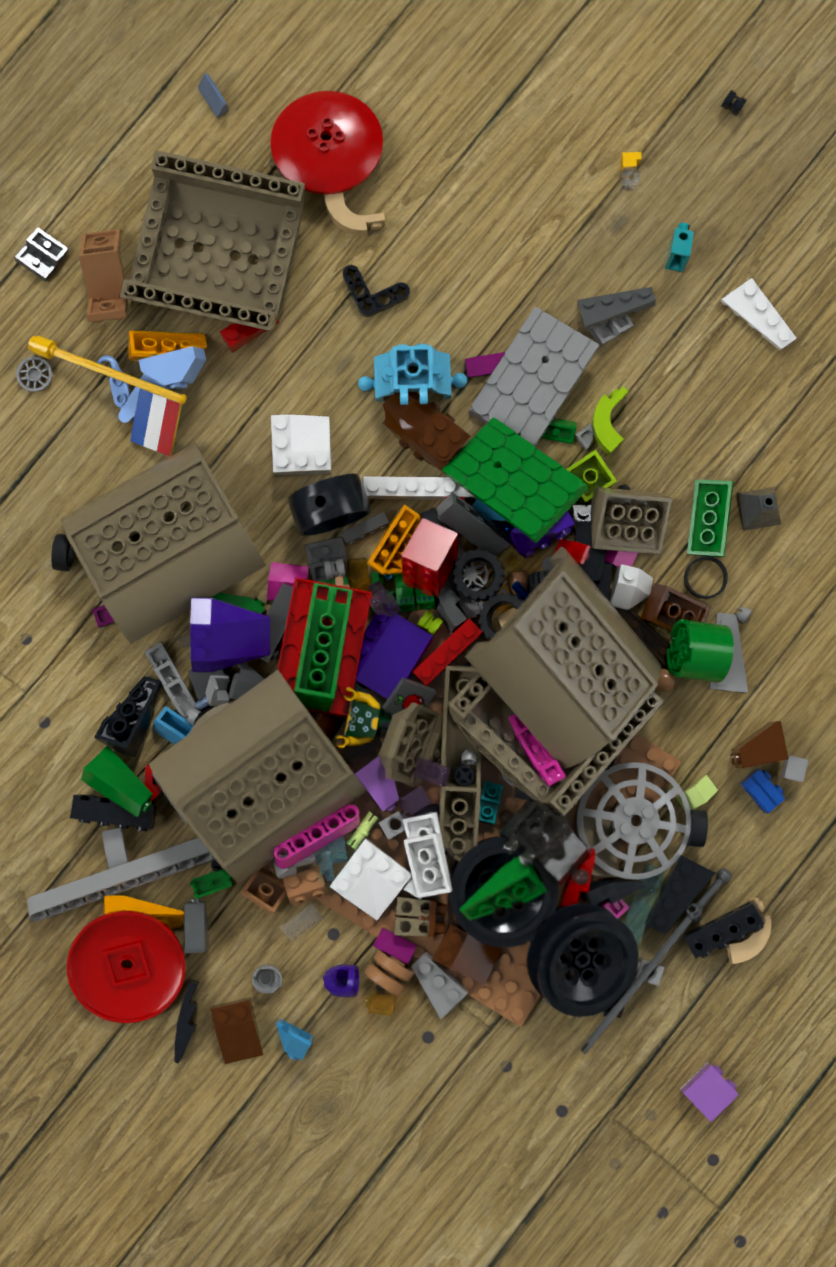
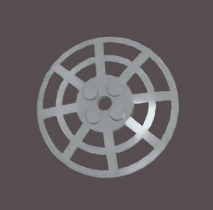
M622 763L604 770L580 797L576 811L577 834L584 851L587 852L591 847L585 835L583 818L584 816L595 818L597 834L601 842L592 847L595 849V854L606 848L614 856L626 860L623 872L608 866L597 855L594 864L603 871L624 879L650 878L667 870L684 852L691 832L690 806L683 790L665 771L645 763ZM638 768V780H627L615 785L608 777L611 773L622 769ZM646 770L661 775L673 785V788L665 793L658 786L647 782ZM602 781L608 788V791L601 798L597 810L586 809L585 805L590 793ZM627 786H637L636 797L626 799L619 791ZM645 787L655 791L660 796L653 804L644 799ZM677 794L680 795L685 807L686 825L676 824L675 810L670 800ZM613 795L619 804L613 813L603 811L606 802ZM665 804L669 811L670 822L660 821L657 811ZM634 815H638L641 819L638 826H633L631 823V818ZM602 819L612 820V826L615 831L607 838L602 828ZM658 828L669 830L661 846L653 838ZM674 832L685 833L680 848L668 861L663 851L670 844ZM619 838L629 843L627 854L618 851L611 844ZM647 842L653 851L646 855L635 856L637 844ZM657 857L662 865L650 872L631 873L634 862L647 861Z

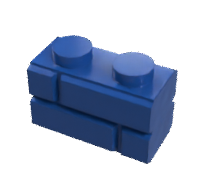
M756 769L740 782V785L760 809L768 814L785 800L782 795L784 791L777 784L775 786L770 781L771 776L766 770Z

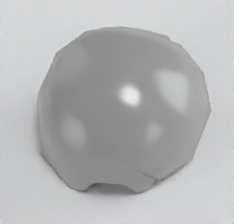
M264 964L259 966L252 974V984L262 994L274 993L282 986V975L274 965Z

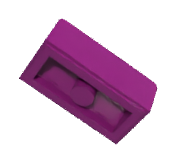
M382 927L373 946L408 964L417 945L398 935H394V933Z

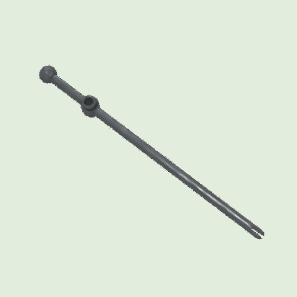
M721 868L718 870L717 879L697 904L691 903L686 908L687 916L581 1047L583 1054H586L692 921L699 922L702 919V909L723 883H728L731 880L732 874L727 869Z

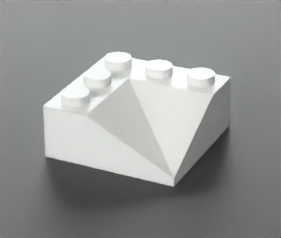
M271 415L273 473L275 476L332 474L329 417Z
M365 838L330 887L368 915L378 920L412 876V873Z

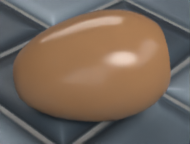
M524 570L512 571L507 579L508 590L512 595L518 596L523 601L529 594V576Z
M661 669L657 682L658 686L655 690L661 692L674 690L676 684L674 674L669 673L667 669Z

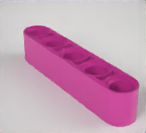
M346 805L279 844L274 849L277 866L282 869L289 868L355 829L360 824L358 808L355 805ZM349 815L355 816L354 818H347ZM332 825H338L337 828H330ZM315 835H322L319 838H314ZM298 845H305L302 848H297ZM283 854L288 855L285 858H279Z

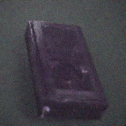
M419 757L413 776L445 787L451 768Z

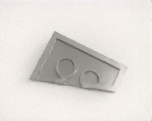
M426 951L412 964L413 971L440 1019L467 995L468 990L438 962L434 961L433 957Z

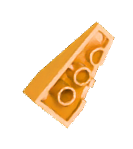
M129 330L128 359L139 362L140 359L192 346L205 349L207 348L206 336L199 333Z
M112 895L104 897L103 915L115 911H137L157 918L170 929L182 927L184 911L127 896Z

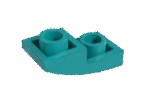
M484 781L480 796L479 822L495 824L503 789L502 784Z

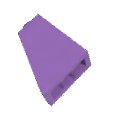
M378 756L355 773V775L382 811L387 809L389 812L398 805L396 801L399 798L395 780L385 777L386 771Z

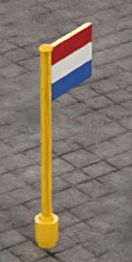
M39 335L31 337L28 349L33 354L46 359H52L56 356L140 388L130 441L162 454L172 455L181 407L186 402L185 394L181 395L59 349L55 341Z

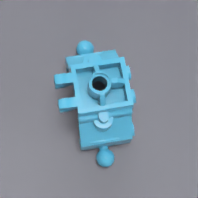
M400 344L392 347L393 349L389 350V352L374 357L375 380L368 376H363L358 381V387L362 391H369L372 387H375V402L383 401V397L393 395L394 392H400V405H408V392L419 391L420 404H428L427 391L444 395V399H451V384L457 388H462L467 384V377L463 373H457L451 377L450 354L436 351L431 345L417 344L416 346ZM410 366H416L418 371L410 373L407 369Z

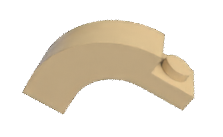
M343 192L324 194L327 212L334 224L341 230L356 236H368L367 228L378 230L385 226L384 213L357 215L351 212L345 205Z
M747 898L748 902L755 899L761 912H764L763 902L759 901V898ZM764 915L766 922L763 925V929L755 933L750 931L745 938L739 941L728 942L729 945L726 948L730 963L736 964L755 957L764 948L771 932V916Z

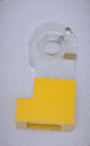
M623 152L621 155L622 187L627 191L636 189L640 181L637 165H640L642 160V152Z

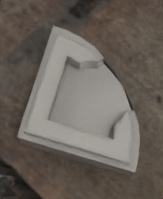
M591 424L575 434V438L586 451L591 446L594 437Z

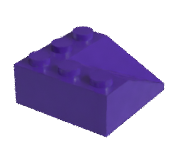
M567 511L537 543L517 528L511 530L509 540L518 558L521 556L527 558L534 554L533 550L539 547L542 550L550 546V541L556 538L558 541L559 539L566 538L572 531L571 528L574 526V522Z

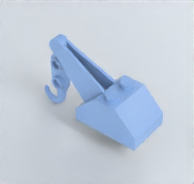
M192 346L140 359V369L144 373L140 379L168 390L170 388L176 390L186 389L188 384H192L206 362L204 349ZM105 355L97 361L99 364L108 361L112 369L122 372L116 359L112 356ZM110 377L109 382L114 403L121 409L118 415L119 420L124 423H130L135 417L140 388L135 386L130 394L128 383Z

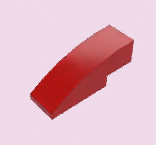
M594 848L589 849L581 857L568 875L560 897L561 906L578 903L580 891L588 892L596 858Z

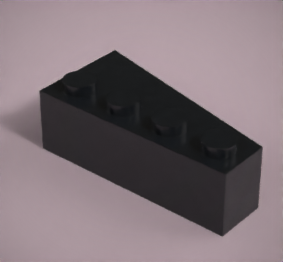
M76 794L73 795L70 818L79 819V822L82 823L95 821L98 822V825L109 826L110 823L117 824L118 828L124 829L134 826L138 831L148 832V828H154L157 805L152 804L148 812H143L139 817H136L109 798Z
M680 855L678 860L671 866L644 924L665 935L716 873Z

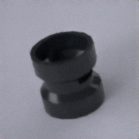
M731 90L721 107L731 110V113L737 116L747 100L743 97H738L736 92Z

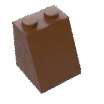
M781 721L767 723L731 749L732 754H730L731 763L735 765V768H747L789 759Z

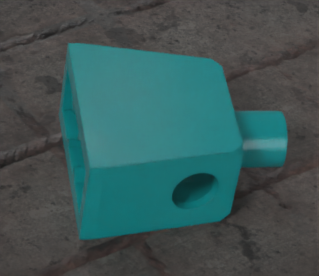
M679 223L678 228H675L670 240L665 269L684 272L690 258L694 232L689 230V224Z

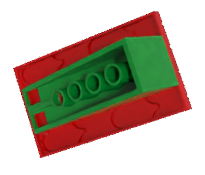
M295 577L277 670H279L307 711L348 718L351 701L346 700L343 695H351L352 692L347 691V687L354 690L372 592Z

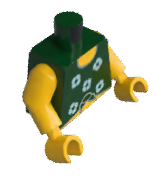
M347 687L346 690L351 691V695H343L346 700L351 701L344 736L338 735L335 737L337 739L342 738V744L335 745L340 748L346 745L361 746L372 742L374 737L380 735L381 730H388L391 722L390 719L383 718L384 709L380 708V703L370 694L359 691L355 692L350 687Z

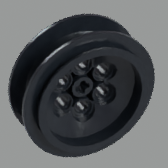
M495 836L479 841L460 861L456 862L450 876L452 892H449V899L457 921L470 936L489 946L507 948L531 941L538 927L549 916L554 914L557 908L559 888L552 865L537 848L518 838ZM523 854L533 866L547 892L531 901L523 903L519 908L514 907L512 903V907L505 909L502 915L495 914L494 909L492 914L469 920L460 911V908L485 884L482 882V876L490 873L493 877L505 864Z
M592 903L571 904L555 911L538 927L527 952V971L534 988L556 1010L574 1017L592 1016L612 1007L631 986L638 967V946L631 930L610 911Z

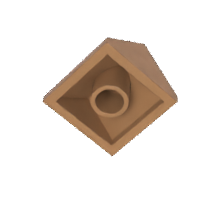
M262 868L251 876L240 894L271 914H274L287 892L283 881Z

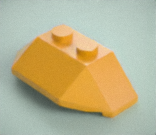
M404 504L373 549L367 564L383 575L402 574L401 555L421 521L420 515Z

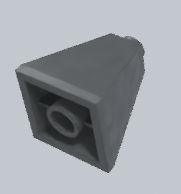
M775 487L737 493L743 531L781 525Z

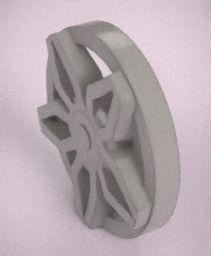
M475 560L480 565H476L474 568V563L470 562L471 567L467 565L464 567L462 578L464 583L465 581L469 583L467 585L468 588L473 583L478 588L471 590L480 591L486 585L489 573L483 561ZM483 567L480 572L477 571V568ZM485 572V580L483 581L478 575H482ZM479 579L482 585L477 583L476 580Z

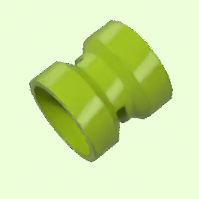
M427 610L417 626L421 629H426L427 633L433 636L443 623V620L435 618L433 613Z

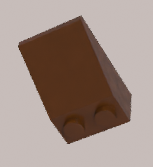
M655 583L640 619L671 632L674 624L680 619L705 622L711 607L668 586Z
M450 922L433 955V960L485 985L502 949L489 946L474 939L464 929Z
M251 997L212 1006L210 1010L225 1064L263 1055Z

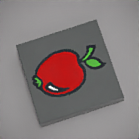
M402 677L382 707L384 711L392 714L408 708L412 702L427 707L435 696L436 691Z

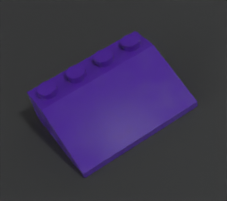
M380 606L364 632L355 681L388 699L402 677L410 678L434 636L389 609Z

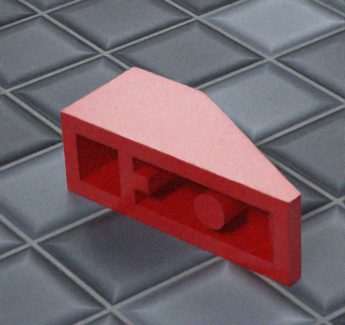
M232 323L220 331V334L233 353L267 330Z

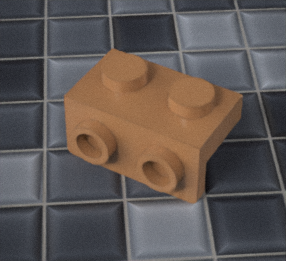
M320 866L283 878L287 896L292 906H300L307 901L321 899L329 894Z

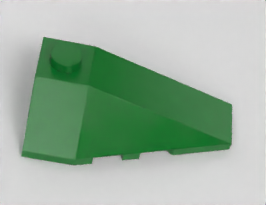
M522 854L505 864L460 908V911L469 920L492 914L494 909L499 907L507 909L512 907V903L521 900L523 903L531 901L547 891L531 863Z

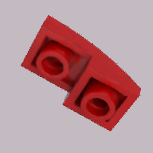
M559 539L554 551L555 554L560 547H564L578 564H584L589 556L590 546Z

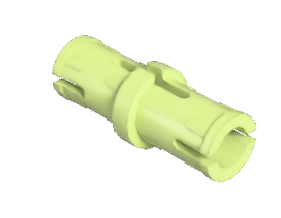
M369 811L346 843L356 850L364 837H368L370 829L379 818Z

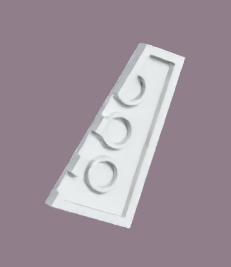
M752 278L721 299L720 302L730 307L737 316L742 317L748 322L749 326L759 331L777 349L782 350L796 339V336Z

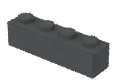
M382 512L341 532V535L346 545H352L356 543V540L366 538L368 534H375L380 528H387L389 521L385 513Z

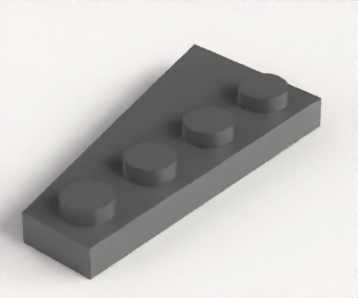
M652 287L577 300L585 332L592 330V327L595 325L603 326L611 319L616 318L618 320L624 318V315L632 312L634 314L656 305Z

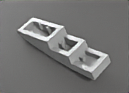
M162 642L145 650L144 653L180 716L185 719L187 710H199L196 707V702Z

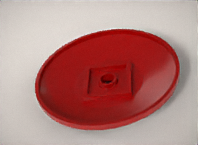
M319 91L296 99L281 112L274 123L271 133V153L277 169L285 179L305 183V191L310 193L337 194L358 186L373 173L382 156L383 133L376 115L361 100L342 92ZM323 135H330L331 139L325 141L321 137Z
M124 910L101 915L82 928L70 947L66 969L72 992L88 1011L111 1022L136 1023L160 1014L171 1005L183 985L186 964L182 946L174 932L167 925L151 915ZM130 960L133 965L129 968L124 967L122 961Z

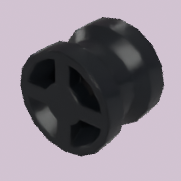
M460 764L454 769L453 777L459 785L467 786L473 782L474 772L468 765Z

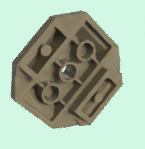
M412 702L408 708L393 714L379 753V758L386 771L385 777L414 787L428 777L431 778L437 775L441 764L443 723L440 713Z

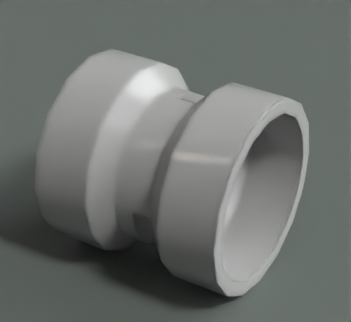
M337 559L336 562L324 561L326 580H332L334 577L340 576L346 578L343 559Z

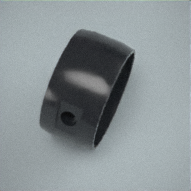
M355 473L338 475L315 482L295 491L288 497L290 511L301 536H313L336 530L359 521L371 513L369 499L359 475Z

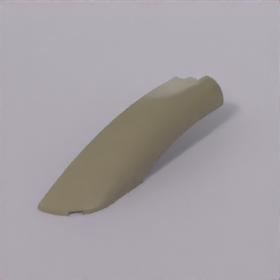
M448 665L445 670L439 826L444 848L455 860L460 861L478 843L481 752L466 739V736L457 726L450 714L448 704L471 681L478 671L471 666ZM467 749L468 752L474 750L477 753V764L468 765L474 772L473 782L467 786L459 785L453 777V771L458 765L463 764L461 762L463 752Z

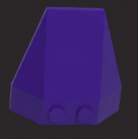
M191 598L190 636L192 672H214L270 655L269 616L214 598Z

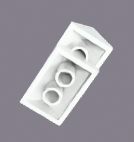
M428 812L403 819L407 839L403 841L418 898L452 892L437 812Z

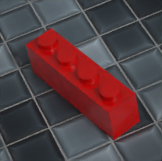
M468 619L413 671V674L425 686H428L446 669V666L450 665L482 635V631Z

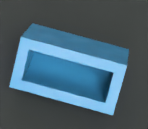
M165 706L155 719L152 730L175 745L189 735L194 725L188 723L186 719Z

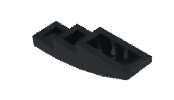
M194 979L189 983L177 1020L174 1062L177 1064L181 1061L197 1024L190 1021L198 1003L192 1001L199 982Z

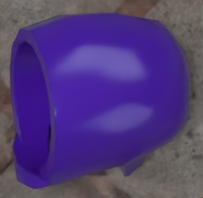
M336 965L329 968L323 976L324 987L331 995L337 997H356L360 981L358 966Z

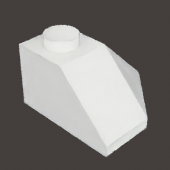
M621 564L615 571L610 603L615 608L631 609L649 597L653 577L639 568Z

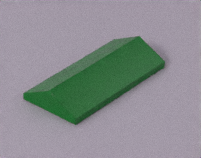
M696 479L687 548L688 555L725 557L733 481Z

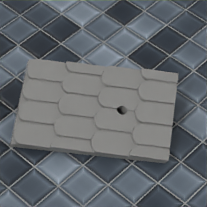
M535 306L469 409V414L486 424L494 417L536 447L598 350L599 344Z

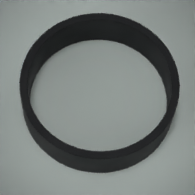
M711 556L695 559L688 565L684 573L686 588L692 595L701 599H710L719 595L725 589L728 581L727 570L723 563ZM710 560L721 568L724 581L721 589L716 594L704 596L696 593L691 588L688 581V572L696 561Z

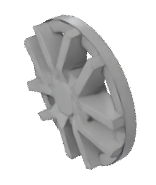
M36 356L28 357L17 368V381L27 391H42L52 381V369L43 358ZM32 360L33 366L29 367L27 362ZM35 360L42 362L36 366ZM24 364L27 370H21ZM45 364L47 367L41 371L40 368ZM49 371V377L45 376L44 373ZM20 374H26V377L20 378ZM42 377L47 379L45 384L40 381ZM28 380L25 386L22 381ZM31 382H34L33 389L29 388ZM38 382L43 386L37 388Z

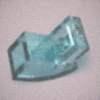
M344 835L314 852L317 866H320L321 874H325L327 881L335 880L333 864L348 861Z

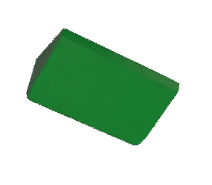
M554 418L541 438L573 444L577 422Z

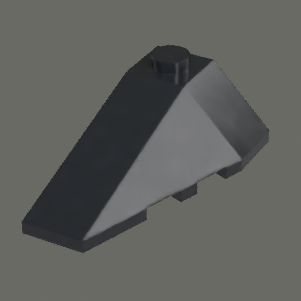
M591 504L573 505L572 520L574 522L575 542L590 546L587 560L584 564H579V566L593 583L600 582L607 550L592 548Z

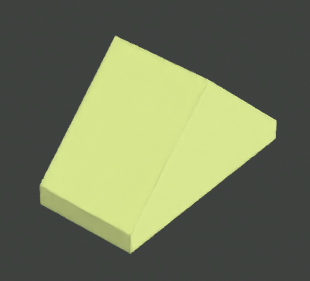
M707 775L702 777L684 791L690 810H694L706 803L718 789ZM678 795L676 799L685 810L680 795Z

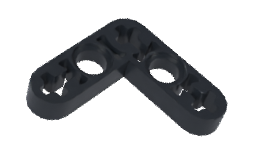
M347 265L343 269L344 281L359 312L364 317H371L407 300L410 295L409 286L403 282L371 295L359 269L355 265ZM350 270L352 273L356 272L354 274L356 280L354 284L352 278L350 276L347 277L348 271ZM358 286L363 287L365 290L361 296L354 293V289ZM399 288H401L402 290L406 289L404 296H402L401 294L395 295L396 300L393 301L392 294L390 293L391 291H393L394 295L398 293ZM382 295H387L390 301L384 305L379 302V298ZM363 299H366V303L368 306L372 305V307H370V312H368L367 310H363Z

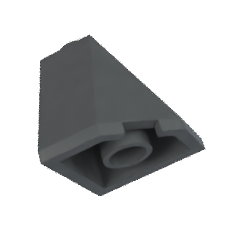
M245 662L238 665L240 670L234 675L228 698L237 700L265 679Z

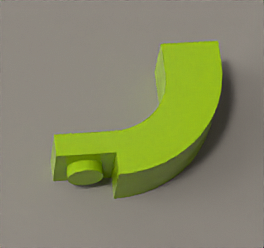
M624 386L620 390L616 388L609 395L611 399L604 394L599 400L592 417L594 438L599 447L608 456L624 440L614 430L610 421L612 409L629 392Z

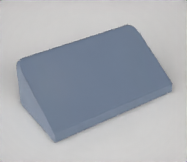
M204 74L198 89L215 116L220 117L229 110L227 102L209 74Z

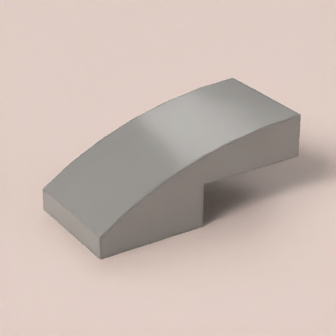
M625 314L624 318L618 320L614 318L607 321V324L603 326L597 325L590 330V333L601 347L632 328L634 324L628 315Z
M123 829L102 831L109 869L128 863Z

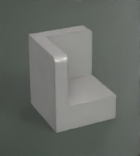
M210 675L205 691L209 706H218L230 701L226 691L229 683L228 676Z
M788 755L789 759L784 760L780 778L803 782L808 760Z

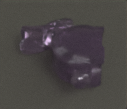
M377 581L369 585V590L374 594L370 599V605L378 615L385 614L389 617L398 614L401 610L394 596L383 587L381 582Z

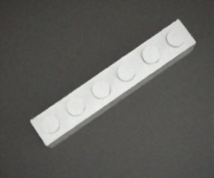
M364 476L363 485L368 499L445 500V497H448L453 492L458 497H465V500H477L476 497L449 477Z

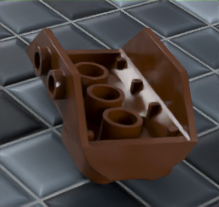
M394 392L383 404L385 411L383 424L399 439L398 443L405 449L410 448L414 452L413 455L419 461L424 460L441 471L471 437L454 423L455 419L449 414L444 415L439 411L441 408L436 403L420 404V394L417 392H408V405H400V392Z

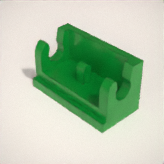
M222 868L220 871H213L192 879L190 885L193 887L195 899L233 886L234 882L232 877Z

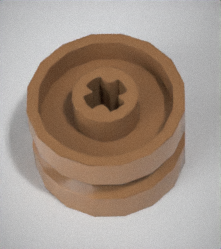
M378 950L374 960L380 966L370 963L364 973L387 991L400 996L405 986L399 979L410 981L415 972L403 961Z

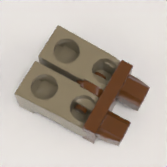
M397 896L396 915L415 917L395 916L394 935L434 937V934H445V923L435 922L436 915H446L447 905L433 899Z

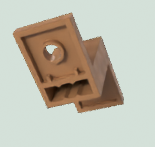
M120 229L82 234L79 259L89 298L86 314L88 322L100 323L107 319L120 320L127 316L128 299L120 298L123 281L126 279L120 254Z

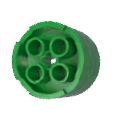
M684 619L678 620L670 633L673 638L670 649H667L666 653L669 673L674 674L677 678L715 683L722 682L730 670L733 659L734 642L730 628L720 624Z

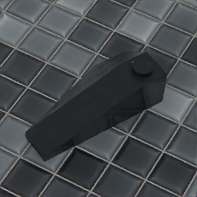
M144 676L129 692V696L122 704L119 703L116 706V710L102 721L94 738L117 752L136 757L144 740L162 682Z

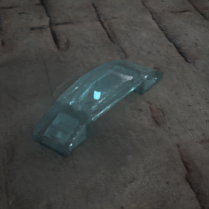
M646 863L642 873L650 872L659 867ZM665 871L650 878L639 879L645 886L634 892L624 922L633 933L636 943L640 944L649 911Z

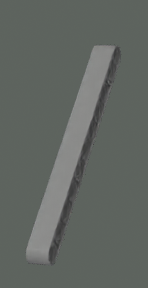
M196 838L31 896L26 901L29 918L31 921L44 920L98 901L105 896L115 895L214 860L215 858L203 842Z

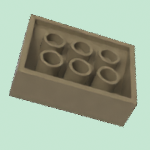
M595 487L591 503L592 548L661 554L672 498L662 493Z

